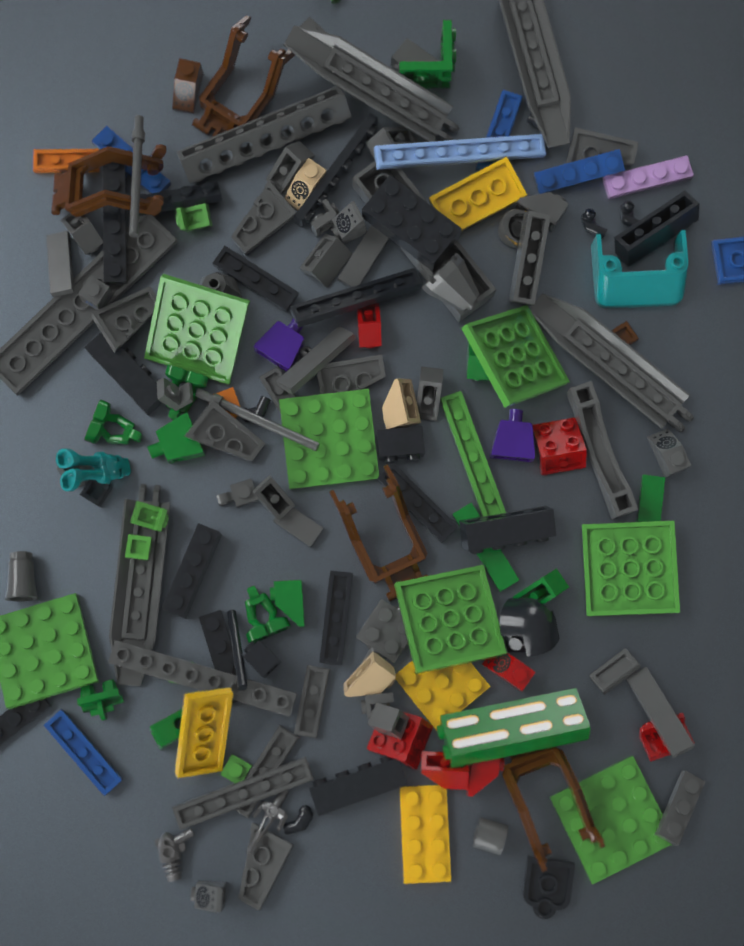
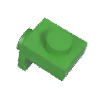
M208 204L176 208L177 214L175 219L181 230L193 231L212 226Z
M137 501L130 523L161 532L162 528H165L169 515H167V509Z

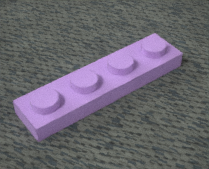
M688 156L607 175L602 180L608 199H613L689 180L694 175Z

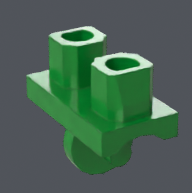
M113 679L102 683L103 692L96 694L93 685L81 687V698H77L78 706H81L83 713L90 711L91 716L99 715L101 720L104 721L107 720L108 712L115 711L114 705L124 703V696Z

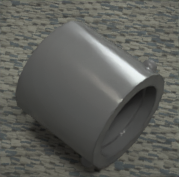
M480 817L474 833L472 847L501 855L507 837L508 825Z

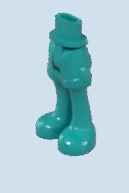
M69 448L60 449L56 454V464L59 468L67 469L76 466H92L94 468L91 470L69 469L65 471L60 478V485L64 491L76 490L85 480H96L101 484H109L112 480L121 479L131 474L128 458H122L120 455L96 452L93 456H83Z

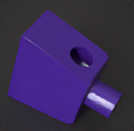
M294 318L288 326L277 321L253 346L254 350L287 372L296 364L298 353L304 347L305 338L299 334L303 327L298 328Z
M510 409L509 420H500L490 453L491 459L529 463L534 461L532 423L522 422L523 410Z

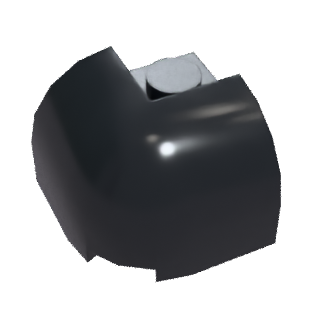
M508 598L503 605L500 615L501 636H505L508 652H526L527 657L537 656L552 650L558 643L560 638L553 611H549L545 605L539 603V599Z

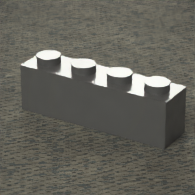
M532 211L524 213L509 302L535 305L551 215Z

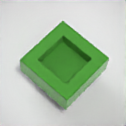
M128 534L125 557L149 561L153 538Z
M231 754L220 775L234 783L242 781L249 773L252 764Z

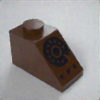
M179 58L174 78L173 110L194 114L203 78L201 62Z

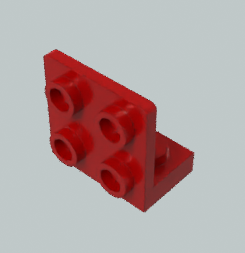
M575 418L532 425L533 434L540 453L541 475L586 468L587 449Z
M405 713L410 718L401 739L373 730L367 750L399 760L407 767L417 770L422 758V751L425 750L433 726L422 717Z

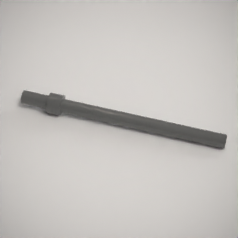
M141 115L135 116L134 130L131 137L133 142L129 236L138 237L142 144L145 142V132L143 131L144 117Z
M200 388L196 391V397L209 403L214 401L224 410L314 451H317L320 446L319 442L228 402L219 394L215 393L213 395Z

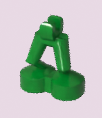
M167 365L165 375L173 381L172 383L179 387L180 383L189 382L192 384L193 402L177 411L170 408L168 415L170 419L178 418L182 412L188 413L198 398L195 396V388L206 389L209 377L176 366Z
M100 400L94 412L93 420H91L86 432L85 441L96 444L103 437L107 443L127 445L130 440L140 443L142 434L134 430L135 424L120 414H111V404ZM107 421L116 422L125 430L123 434L111 435L104 428Z
M255 586L247 588L250 599L245 601L248 623L254 626L246 633L249 644L252 641L256 643L259 640L262 641L291 627L287 617H276L277 608L266 593L259 595ZM261 604L269 613V619L266 624H261L256 619V605Z

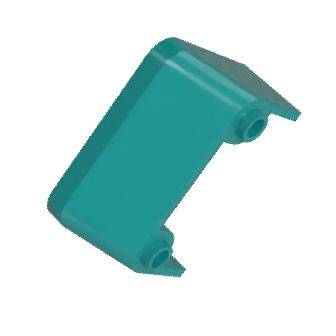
M681 230L674 240V253L670 254L666 259V270L622 272L621 262L617 257L602 254L601 234H596L591 244L594 294L598 306L601 308L677 305L683 299L689 265L686 230Z

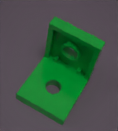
M443 20L440 40L441 61L399 62L400 74L425 89L450 88L451 72H455L456 49H454L456 28H452V20Z

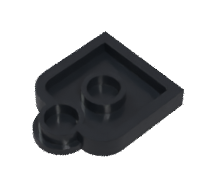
M527 856L522 894L525 902L533 907L537 917L548 919L555 914L556 910H563L568 907L572 893L575 870L574 862L547 858L548 862L545 863L547 871L542 872L534 856Z

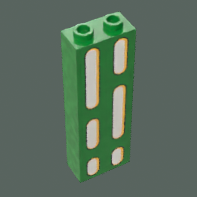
M577 688L441 715L437 732L439 739H443L445 743L442 746L445 760L449 759L451 768L589 740L591 727Z

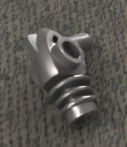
M191 827L175 837L171 833L165 832L160 838L155 840L160 863H167L162 865V868H168L164 870V872L169 873L165 875L168 882L182 879V871H178L181 869V866L177 867L182 862L176 861L182 858L181 852L186 850L184 842L195 836Z

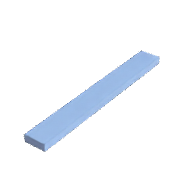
M542 134L377 145L374 147L376 168L381 170L499 161L505 157L509 160L542 158L546 156V149Z

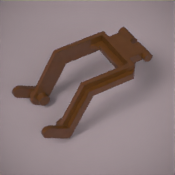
M248 15L232 26L222 65L199 96L201 108L205 112L200 120L198 118L193 120L192 126L206 135H209L214 130L213 136H216L260 118L275 96L284 65L295 56L289 49L286 51L282 48L278 51L273 49L269 53L268 60L272 63L263 93L247 115L239 116L217 102L214 96L234 70L240 45L248 37V33L244 31L251 21V17Z
M158 144L150 156L142 154L141 169L147 170L149 175H158L164 167L162 158L166 154L167 147ZM107 146L69 163L68 172H56L54 174L53 192L55 194H53L51 213L53 215H60V211L65 208L73 216L80 217L107 205L130 210V195L102 190L83 199L82 196L85 173L111 162L132 166L133 152ZM155 195L146 199L140 198L139 212L155 216L161 212L164 197Z
M387 464L383 467L389 478L386 480L388 486L383 487L382 490L386 498L392 497L397 514L413 545L409 555L383 567L373 565L352 518V515L357 513L354 503L351 502L346 505L344 500L339 502L334 490L329 491L369 581L378 583L385 580L390 592L386 593L389 602L397 599L394 587L396 582L428 575L422 576L418 567V563L425 561L427 551L410 518L400 486Z
M556 746L509 756L512 762L504 765L502 777L519 813L532 851L542 872L547 871L545 863L548 861L546 856L552 854L548 843L541 845L531 815L517 783L521 776L546 766L554 765L559 767L566 780L584 828L578 830L582 841L589 839L591 844L597 842L600 848L605 847L603 838L594 825L582 788L562 749Z

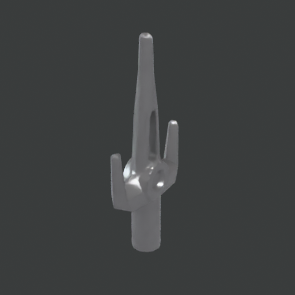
M287 790L278 793L272 804L267 801H261L252 815L254 818L257 817L262 809L265 811V815L248 850L249 853L254 851L276 818L280 819L277 831H281L288 818L286 812L280 809L289 793ZM267 818H269L270 821L266 825L265 829L261 832Z

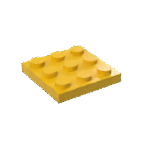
M412 660L395 674V680L436 731L437 726L440 725L441 715L462 711L491 687L471 662L416 674Z

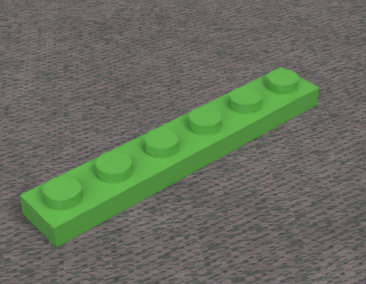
M462 391L441 397L440 402L482 517L506 513Z

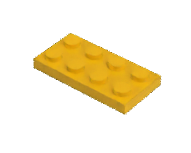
M505 157L430 196L429 201L432 207L462 228L463 231L511 206L519 198L527 197V193L509 159Z
M230 688L185 693L175 767L177 778L222 771L233 692Z
M439 785L400 787L404 884L451 882L447 789H443Z

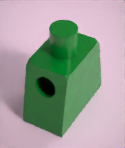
M184 413L156 431L159 442L147 446L152 459L165 454L169 464L205 456L201 443L184 437L193 425L188 413Z
M183 708L149 727L160 750L179 740L180 729L175 728L174 723L179 720L181 721Z

